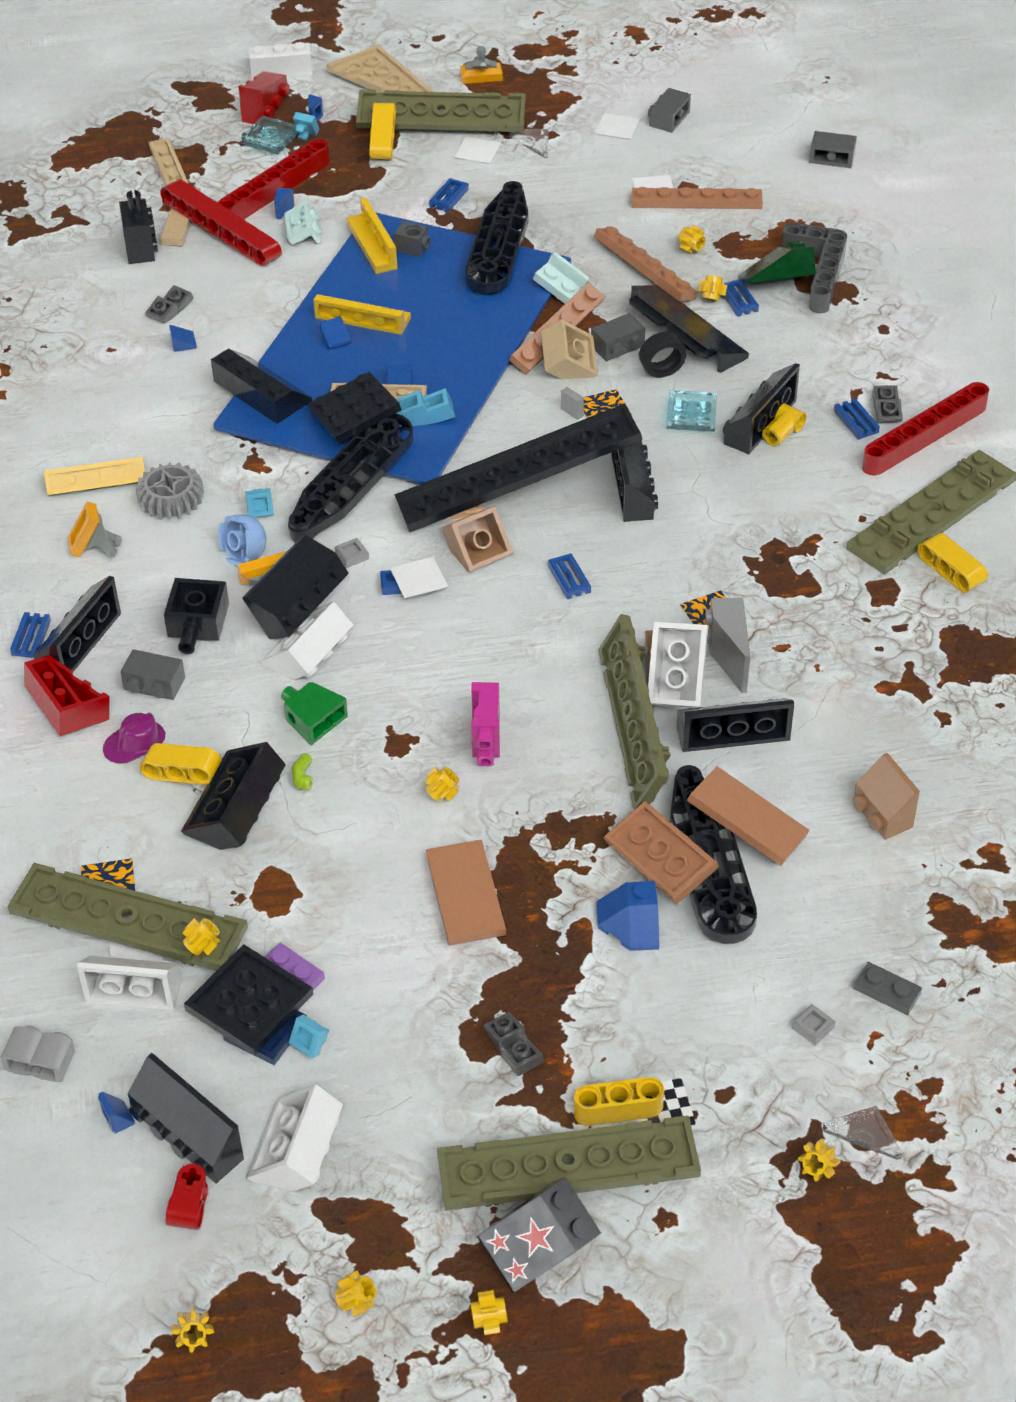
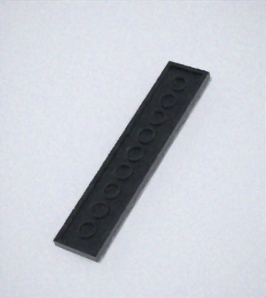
M624 403L394 495L409 532H412L630 446L643 439L638 426Z

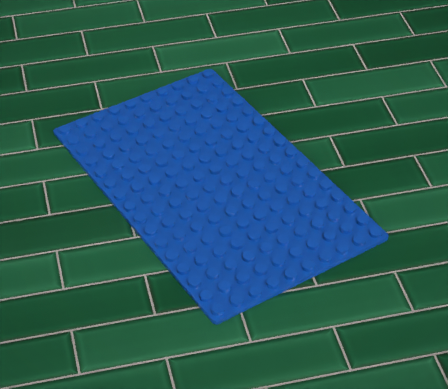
M376 213L394 244V233L403 221L427 226L428 236L431 238L428 250H425L420 258L396 252L397 269L376 274L354 235L351 234L261 357L259 363L311 396L312 401H314L317 397L329 393L332 383H348L356 379L357 376L369 371L381 384H387L388 361L412 362V385H427V395L446 388L453 402L455 412L454 418L428 425L413 426L414 436L412 445L385 474L422 484L442 475L509 366V358L521 346L552 296L549 291L533 280L535 273L548 263L552 253L521 246L509 285L502 291L495 293L476 292L469 288L466 283V265L476 235ZM562 256L564 259L571 263L570 257ZM319 294L411 313V319L402 335L345 324L351 343L329 349L320 334V323L326 320L315 318L314 298ZM235 395L214 422V429L217 431L327 460H332L353 438L351 437L338 444L310 413L307 405L276 424ZM407 430L400 431V438L406 439L410 432Z

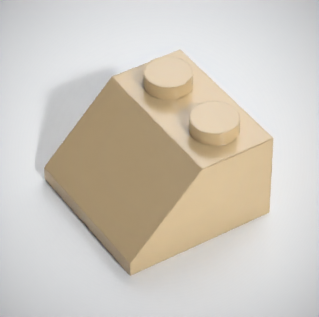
M563 319L541 331L546 372L560 379L590 378L598 375L593 335Z

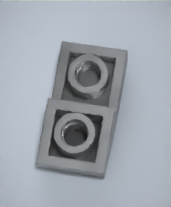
M173 285L164 298L157 296L145 314L165 323L178 315L194 297L191 292Z
M897 385L873 386V401L878 422H902L901 399L898 396Z
M510 1012L483 1025L488 1037L517 1076L544 1063L543 1054L526 1037L525 1028Z

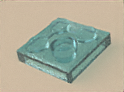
M262 115L241 137L243 145L279 155L299 133L295 131L297 125Z
M670 390L666 429L715 432L717 393Z

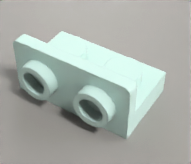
M306 201L284 213L287 239L292 245L304 241L309 236H312L317 244L321 242L320 233H322V228L319 224L320 215L315 207L311 208Z
M554 252L551 254L548 263L535 273L533 280L566 304L588 283L589 277L558 253Z

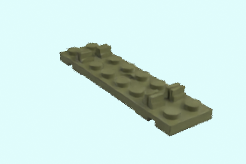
M359 89L356 117L357 128H371L374 103H395V129L489 131L488 134H492V131H494V134H497V131L524 132L526 93H509V96H501V93L488 92L458 93L384 90V93H376V90Z
M977 450L966 459H961L955 467L885 516H880L874 520L872 525L847 542L846 549L885 575L898 566L900 560H906L918 551L917 547L919 544L938 533H943L980 505L997 495L999 489L1004 490L1015 482L1016 472L983 451Z
M620 614L598 651L601 665L607 667L603 674L616 722L626 767L625 773L628 786L634 787V791L630 795L635 810L644 801L651 804L661 787L667 783L669 771L665 763L671 754L668 752L669 747L662 746L659 739V729L654 718V708L651 706L649 687L646 685L644 667L641 664L646 656L645 647L636 643L635 629L632 626L630 616Z
M33 863L7 906L10 914L46 923L49 927L55 926L56 929H68L182 961V964L188 963L189 966L197 965L215 971L236 952L248 928L247 920L226 914L224 917H220L211 910L189 906L67 871L62 874L56 872L53 867ZM128 913L132 914L129 918L122 917ZM194 918L198 922L206 918L212 921L219 929L220 934L217 938L220 942L210 955H207L204 951L200 955H195L183 943L186 936L182 932Z
M689 1115L664 1118V1121L659 1123H652L651 1120L626 1123L624 1125L517 1139L475 1143V1147L463 1148L462 1145L437 1148L445 1211L485 1205L490 1207L492 1204L498 1206L500 1203L528 1200L551 1182L566 1177L575 1193L643 1184L648 1186L651 1183L656 1185L658 1182L701 1177V1167ZM570 1157L574 1159V1163L567 1165L562 1160Z

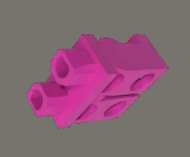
M472 682V757H477L478 766H493L494 757L500 758L499 683Z

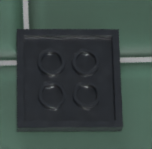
M370 371L357 376L356 379L336 387L335 390L319 396L307 404L310 413L338 444L402 410L399 402Z
M243 944L184 1003L185 1011L252 1055H255L311 998L313 987Z

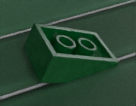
M788 241L786 246L778 247L740 273L738 279L747 283L814 275L816 274L814 247L806 245V242Z

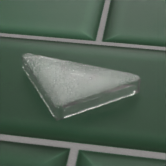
M524 129V132H510V138L543 158L548 157V129Z
M877 1105L823 1123V1130L827 1134L896 1160L902 1158V1151Z

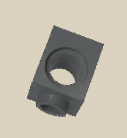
M403 221L394 233L396 252L420 258L430 246L431 238L428 236L427 226Z

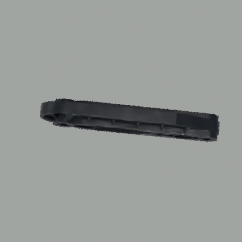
M506 182L499 194L484 210L466 265V283L469 288L476 292H499L505 289L511 282L529 222L525 194L520 182Z
M394 414L356 434L303 489L288 521L289 534L295 543L302 535H307L313 539L321 531L345 518L401 458L413 443V426L409 419L403 415ZM407 430L410 433L406 439H401L400 431Z
M684 765L678 769L674 780L670 822L713 859V852L715 853L722 877H718L719 871L718 869L711 874L713 878L710 879L709 876L701 883L702 889L697 891L694 889L690 893L698 925L703 934L711 940L722 944H735L744 941L753 933L757 922V907L734 833L726 828L729 839L721 838L719 830L725 829V827L687 801L690 794L704 778L700 769L696 766ZM674 813L681 814L683 822L676 824ZM733 850L736 861L728 860L726 852ZM740 873L742 883H734L732 875ZM741 904H743V905L746 907V908H745L744 910H742V911H741ZM741 915L752 918L751 924L748 926L740 925Z

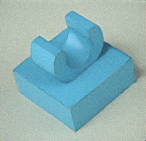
M296 112L293 120L296 126L295 131L300 133L298 139L307 140L309 134L317 136L319 126L315 116Z
M270 488L245 491L248 515L252 517L274 515Z
M303 1014L296 1018L289 1044L310 1058H314L319 1055L322 1044L326 1042L329 1029L324 1028L315 1020Z

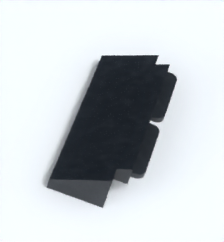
M658 285L631 286L629 304L657 326H664L667 332L675 334L683 346L693 354L703 356L705 359L717 354V371L719 373L749 358V353Z

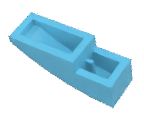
M446 388L423 396L421 391L418 390L396 399L402 409L396 414L403 415L409 419L412 426L428 425L455 417L453 402Z

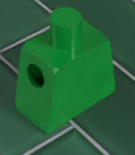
M314 682L307 683L300 690L287 686L281 694V699L285 701L284 710L287 722L311 746L348 717L346 698Z

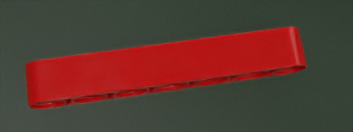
M315 139L221 198L218 203L242 219H246L274 201L277 188L292 189L328 166L330 163L328 142L324 139Z
M177 179L161 188L160 195L166 205L258 265L265 266L282 255L281 246L275 239L187 182Z
M973 382L865 446L862 470L868 475H880L982 414L986 410L989 387L982 382Z

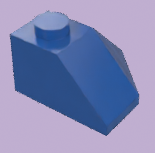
M655 881L626 882L596 901L598 929L607 935L610 933L621 941V945L629 951L659 950L658 901Z

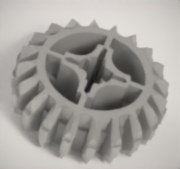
M169 462L165 466L159 464L158 468L151 467L150 472H143V477L138 478V485H136V494L140 507L143 508L145 513H150L151 517L158 515L160 520L164 517H169L171 520L173 516L181 518V515L184 513L190 515V510H197V505L202 503L204 493L202 479L197 474L196 469H190L189 465L182 467L180 462L176 465H171Z

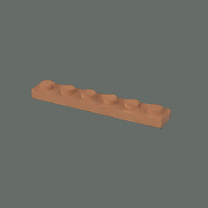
M632 188V208L762 209L763 206L762 189Z
M607 226L606 228L596 229L594 237L676 300L681 302L696 299L698 292L691 287L689 282L681 280L674 271L664 267L661 261L652 258L645 249L639 248L630 238L620 234L617 228Z
M588 282L511 355L509 361L527 375L544 359L541 331L561 319L577 327L603 302L605 296Z

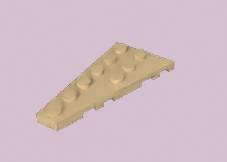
M379 45L327 64L328 72L370 90H376L377 93H384V90L434 92Z

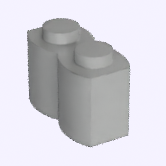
M16 1026L3 1050L1 1061L3 1069L25 1076L33 1075L39 1079L52 1082H62L75 1050L72 1039L64 1033H42L34 1026Z

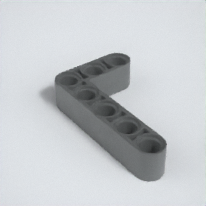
M787 223L783 227L782 246H786L788 241L806 242V245L814 247L815 257H820L811 286L809 308L814 313H826L830 309L845 258L847 233L840 229L801 223Z

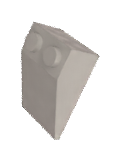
M711 598V607L706 609L705 612L706 625H709L707 644L710 646V654L741 693H747L750 648L743 598Z

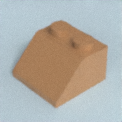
M495 506L441 527L450 551L468 572L514 553Z
M886 753L856 783L853 803L856 809L862 812L869 820L872 829L878 831L886 840L913 828L920 791L892 757Z

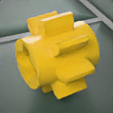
M691 224L690 228L684 227L678 235V241L681 243L679 247L690 254L694 250L700 251L706 242V238L703 236L705 231Z
M706 275L704 281L699 280L698 291L703 293L702 298L719 301L720 295L725 296L727 285L722 283L723 278Z
M434 767L426 776L425 782L427 786L425 789L436 801H441L444 797L451 801L458 793L459 786L457 783L459 778L451 769L444 767L439 771Z
M194 918L182 932L186 936L183 940L185 947L195 955H200L203 951L210 955L220 942L217 938L220 934L219 929L212 921L203 918L200 922Z
M820 1139L815 1146L811 1142L803 1146L807 1153L798 1157V1160L803 1162V1174L808 1173L814 1176L815 1181L821 1179L823 1174L827 1178L835 1174L832 1167L841 1163V1160L836 1158L834 1152L837 1148L836 1146L830 1147L826 1145L824 1139Z
M355 1271L337 1281L339 1287L335 1291V1300L340 1309L343 1311L351 1310L355 1317L374 1307L373 1300L376 1298L377 1291L371 1278L368 1276L360 1278L359 1272Z
M493 1290L478 1293L479 1301L470 1303L474 1328L483 1327L485 1335L500 1333L499 1324L508 1323L504 1297L495 1298Z
M191 1306L190 1312L184 1315L181 1312H177L179 1325H171V1333L175 1335L180 1334L175 1340L176 1346L180 1347L185 1344L189 1347L190 1353H193L194 1348L199 1345L207 1347L206 1334L214 1333L213 1325L205 1324L209 1319L208 1312L206 1311L200 1315L195 1311L194 1306ZM190 1325H197L194 1333L189 1334Z

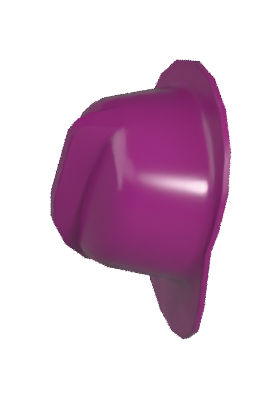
M151 713L130 714L122 721L120 729L106 739L103 744V753L111 762L119 764L128 763L147 753L154 743H163L166 732L160 724L155 722L154 716Z

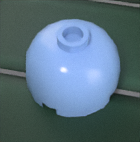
M247 514L226 516L224 518L226 519L225 522L219 525L218 540L221 551H226L227 555L231 557L226 558L227 561L234 566H238V564L258 559L263 554L266 546V532L256 518Z

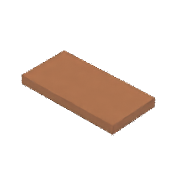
M718 766L696 787L687 799L692 805L780 866L783 865L810 831Z
M646 801L603 837L612 849L648 881H655L656 888L675 905L719 868L717 862Z
M482 839L426 849V857L448 946L506 935V927Z

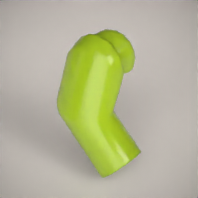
M307 753L301 754L292 765L293 784L298 790H309L313 784L311 782L313 778L305 775L307 768L312 763V758Z

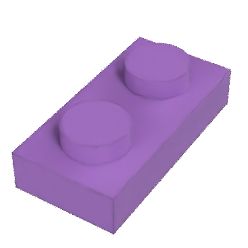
M281 942L265 956L268 960L313 987V990L325 980L322 970Z

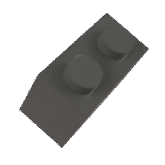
M668 87L659 96L654 105H651L649 108V126L672 133L690 112L691 94Z
M814 131L809 163L852 168L857 136Z
M631 313L593 327L591 328V335L594 337L595 351L605 361H609L638 349L645 342V326Z
M132 649L120 671L124 690L169 700L175 699L185 680L182 659Z

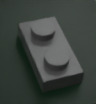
M869 961L854 984V990L906 1015H909L919 999L923 988Z

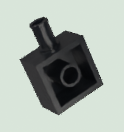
M132 190L126 193L128 201L119 202L128 264L155 261L154 252H158L152 207H147L146 198L141 199L140 191L134 190L135 198H133Z
M174 579L164 612L167 637L181 638L178 644V650L181 653H194L197 639L219 641L229 606L226 581Z

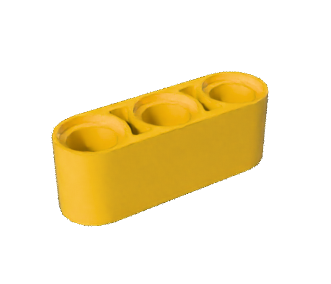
M395 103L373 104L370 159L392 160L396 120Z
M943 533L936 534L917 547L918 554L923 562L963 593L969 592L988 580V572L985 566Z
M154 743L141 762L139 769L145 777L151 780L207 785L211 782L222 758L218 752L207 747Z
M643 1077L581 1086L574 1094L575 1120L581 1125L593 1126L658 1116L663 1109V1083L654 1077Z

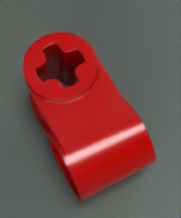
M187 1164L178 1171L172 1196L166 1209V1226L193 1230L200 1229L208 1195L206 1173L200 1165Z

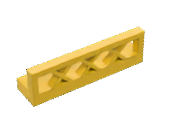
M360 199L361 214L346 217L349 229L376 274L397 269L395 244L368 199Z
M319 294L314 298L315 318L330 320L341 317L344 324L399 335L403 334L411 319V313Z
M143 457L44 470L47 495L136 483L138 478L143 477L145 468Z

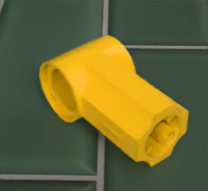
M782 404L775 415V419L763 430L762 437L772 447L780 445L793 431L798 433L803 428L807 414L790 405Z

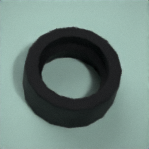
M660 332L652 335L643 343L639 351V359L650 376L655 378L673 375L682 367L686 359V349L675 334ZM665 348H674L673 352L666 359L659 362H651L652 358L659 351Z

